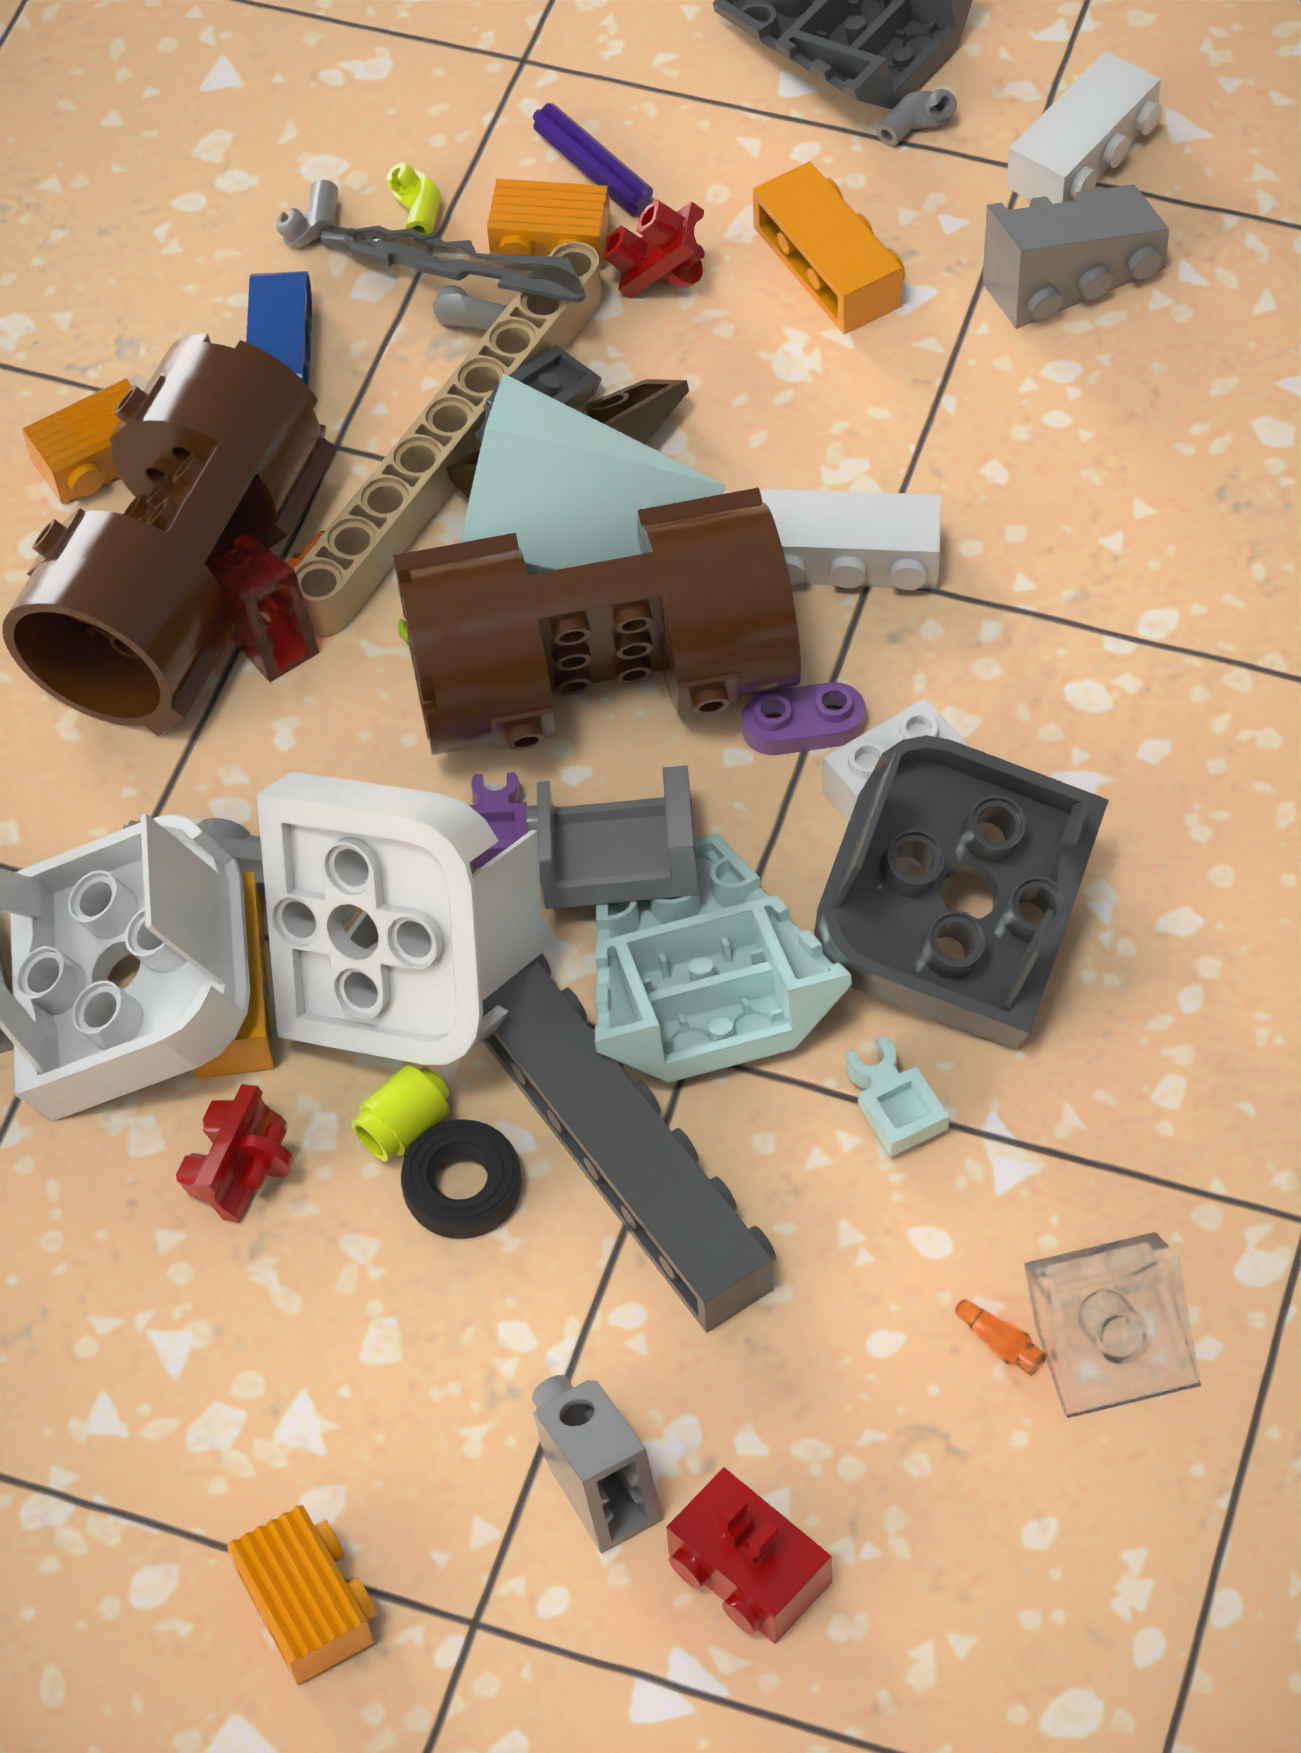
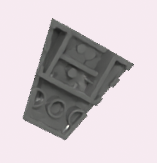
M715 0L713 7L714 12L762 44L827 81L855 100L893 109L903 97L911 92H915L959 46L973 0Z

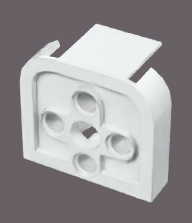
M293 771L257 793L278 1038L422 1065H447L466 1055L499 1027L509 1011L497 1005L483 1016L482 1001L544 952L537 830H531L472 874L470 862L499 840L485 818L468 804L458 799L439 793ZM355 906L361 908L363 912L346 934L343 924L350 920Z
M145 813L140 815L141 822L17 872L0 868V910L11 913L12 994L0 981V1028L14 1044L15 1096L52 1121L202 1066L223 1052L237 1036L248 1012L250 979L243 878L238 861L188 818L171 814L151 818ZM133 954L141 960L135 979L124 989H121L113 982L107 981L112 968L122 958Z

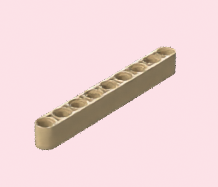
M578 241L567 242L557 246L548 255L551 257H569L580 283L563 272L546 268H538L530 279L553 281L573 293L582 294L585 292L586 298L581 302H572L518 292L298 564L291 576V587L298 621L303 630L317 637H330L340 633L349 625L395 567L393 555L406 553L456 490L457 486L450 480L446 468L481 448L482 441L474 435L480 429L486 416L484 414L486 409L483 406L487 398L491 396L496 383L501 381L502 374H512L555 345L566 351L593 317L602 303L599 255L595 248L587 243Z

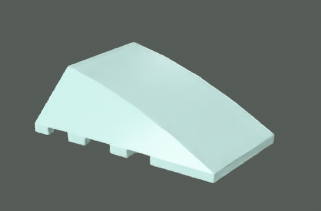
M503 373L485 426L460 543L516 533L518 546L522 551L528 575L641 554L638 541V510L724 494L725 485Z
M718 833L695 839L699 895L596 905V1052L668 1083L796 1049L852 985L851 974L840 962L833 964L824 955L822 943L809 929L802 931L790 919L789 908L777 895L769 896L761 888L760 877Z

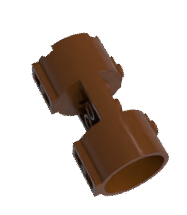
M193 334L177 340L170 346L143 390L135 385L123 397L114 412V415L121 420L110 436L109 441L113 443L112 457L115 468L123 483L136 498L130 503L123 514L100 510L84 511L79 508L62 523L52 519L38 535L32 546V549L39 553L27 573L30 576L3 621V639L10 655L22 671L48 694L67 706L93 718L125 726H145L157 736L186 718L237 627V624L224 615L225 600L223 592L216 578L204 563L216 543L249 545L259 554H263L287 537L337 450V447L324 438L326 425L319 424L313 410L318 402L316 396L292 369L268 352L245 341L239 340L236 347L232 348L211 343L208 334Z
M759 487L638 510V541L641 554L528 575L522 551L518 546L516 533L393 555L404 619H406L411 659L427 738L430 741L431 754L437 755L494 744V748L508 746L513 750L534 748L542 744L545 739L556 737L551 691L557 690L562 695H573L588 690L593 683L614 679L624 684L637 683L649 678L653 672L661 670L663 671L670 699L678 713L693 711L698 715L714 714L726 709L730 703L739 702V697L798 686L801 679V656L793 595L777 527L768 505L762 502Z

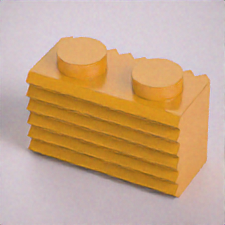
M496 178L489 220H487L490 254L548 256L557 246L567 242L578 241L587 243L595 248L599 255L601 268L611 218L609 187L606 185Z
M127 378L21 428L30 459L61 504L68 505L71 499L78 500L80 497L93 495L103 484H110L113 478L120 479L112 457L113 443L109 441V438L121 420L114 415L115 409L133 387Z
M296 1505L291 1512H283L278 1519H270L266 1525L257 1526L253 1532L244 1533L240 1539H233L228 1543L227 1549L234 1568L297 1685L374 1644L368 1621L378 1616L376 1609L358 1577L347 1583L345 1582L335 1563L343 1559L345 1554L326 1519L314 1525L304 1505Z

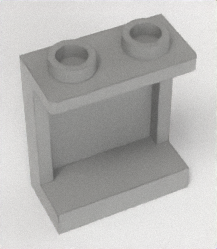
M688 765L663 767L664 797L556 807L552 802L550 781L537 782V805L526 806L527 832L531 830H537L540 884H542L545 909L699 895Z

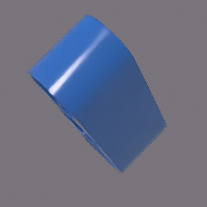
M309 272L250 274L246 342L279 359L310 387L312 292Z

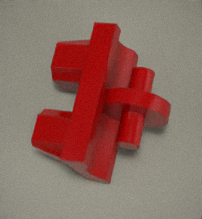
M657 199L648 205L639 216L636 232L643 237L640 238L622 225L611 232L606 240L603 259L622 272L618 290L629 298H633L657 280L663 284L671 282L679 288H689L700 281L703 275L701 259L704 258L705 251L696 242L694 227L703 218L704 210L691 201L676 212Z
M241 1084L234 1100L211 1101L203 1117V1132L213 1143L208 1155L192 1153L185 1156L176 1173L177 1182L190 1197L208 1202L225 1221L240 1223L255 1189H261L266 1176L285 1177L289 1175L295 1160L292 1153L281 1145L287 1134V1130L284 1128L286 1121L264 1103L262 1099L263 1092L256 1085Z

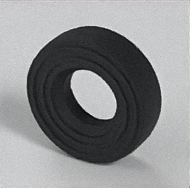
M451 1120L429 1128L412 1143L402 1164L401 1187L409 1211L423 1227L443 1237L466 1239L494 1230L510 1216L520 1196L522 1174L515 1149L500 1131L488 1124L475 1120ZM460 1158L472 1159L480 1163L485 1168L488 1177L483 1189L473 1197L452 1199L438 1190L435 1184L439 1170L446 1163Z

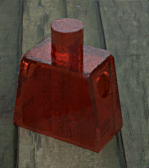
M242 535L227 545L215 544L204 564L212 572L223 592L225 600L224 615L237 624L231 639L269 682H272L320 653L295 570L252 535ZM259 612L267 614L270 617V623Z

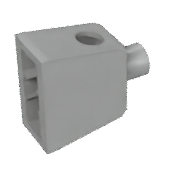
M556 1375L541 1382L532 1394V1401L537 1407L533 1416L545 1460L599 1552L602 1554L662 1521L646 1448L598 1381L586 1380L573 1387L566 1376ZM606 1477L602 1482H598L602 1478Z

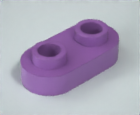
M839 682L762 692L753 696L746 703L742 712V730L746 743L753 750L765 755H782L843 746L859 737L865 726V702L862 695L852 686ZM833 706H835V707H841V709H839V710H830V709H827L826 707H833ZM775 714L782 715L781 717L776 719H770L765 717L768 715Z

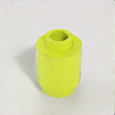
M406 1064L358 1107L359 1115L351 1122V1127L360 1142L378 1159L386 1162L394 1154L403 1156L423 1132L438 1125L449 1115L450 1109L446 1101L450 1096L449 1089L432 1069L423 1066L418 1070Z

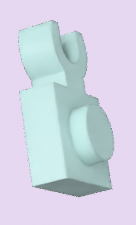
M882 1035L876 1038V1053L879 1059H881V1062L876 1065L862 1063L854 1050L846 1052V1071L848 1077L854 1084L866 1089L858 1093V1107L890 1157L949 1129L950 1116L918 1067L914 1066L901 1073L898 1072L896 1069V1048L887 1037Z

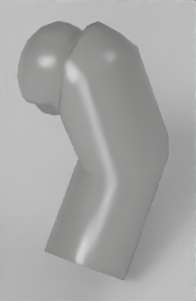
M937 89L934 92H911L903 97L877 125L876 134L885 145L894 147L910 130L939 128L950 122L957 109L956 98L945 89Z
M329 180L315 181L310 189L307 211L302 213L299 209L289 208V216L285 212L278 216L276 230L283 236V241L286 244L304 247L319 238L322 231L328 232V229H332V226L328 225L335 224L338 187L336 184Z
M456 285L442 287L438 291L437 299L433 303L434 314L442 324L451 327L477 328L488 331L507 307L506 305L467 296L466 292Z

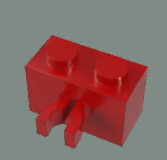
M725 1467L711 1479L666 1527L668 1552L670 1555L668 1560L674 1571L690 1586L700 1589L705 1585L724 1601L722 1608L725 1613L743 1631L753 1635L759 1630L774 1644L781 1639L832 1583V1556Z

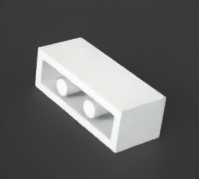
M1105 51L1009 148L1006 188L1030 201L1032 198L1047 196L1052 204L1074 201L1076 192L1093 190L1097 180L1110 167L1116 168L1120 165L1129 147L1142 134L1148 135L1157 125L1162 113V106L1158 104L1161 78Z
M761 489L762 502L768 505L777 527L791 586L809 584L836 585L842 588L865 586L893 587L902 590H916L919 588L938 589L942 495Z

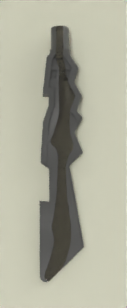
M326 225L321 234V242L325 247L345 250L351 253L353 257L389 267L393 263L406 265L419 272L457 281L466 278L469 274L500 279L497 286L501 289L572 302H581L586 298L584 288L569 257L476 253L471 240L444 242L434 232L422 235L411 228L389 230L380 225L358 229Z

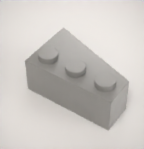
M1135 184L1076 192L1074 201L1052 204L1047 196L1032 198L1029 204L1030 207L1007 210L1002 202L987 204L982 284L1015 329L1037 320H1046L1059 311L1086 300L1097 299L1108 291L1137 279H1146L1165 268L1169 228Z

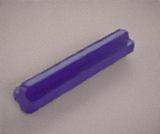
M546 103L542 109H536L532 116L535 121L533 125L534 130L597 185L608 186L609 195L631 214H641L648 205L654 202L652 197L653 188L554 103Z

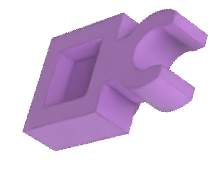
M515 772L507 773V785L503 789L496 791L488 790L484 787L482 774H475L472 778L473 805L469 806L485 818L499 840L471 861L474 867H482L528 833L526 822L527 802L519 803V780Z

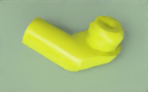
M400 163L395 165L387 175V184L391 190H394L393 195L409 210L406 229L411 228L422 235L433 233L441 203L439 188L422 172L414 171L410 164Z

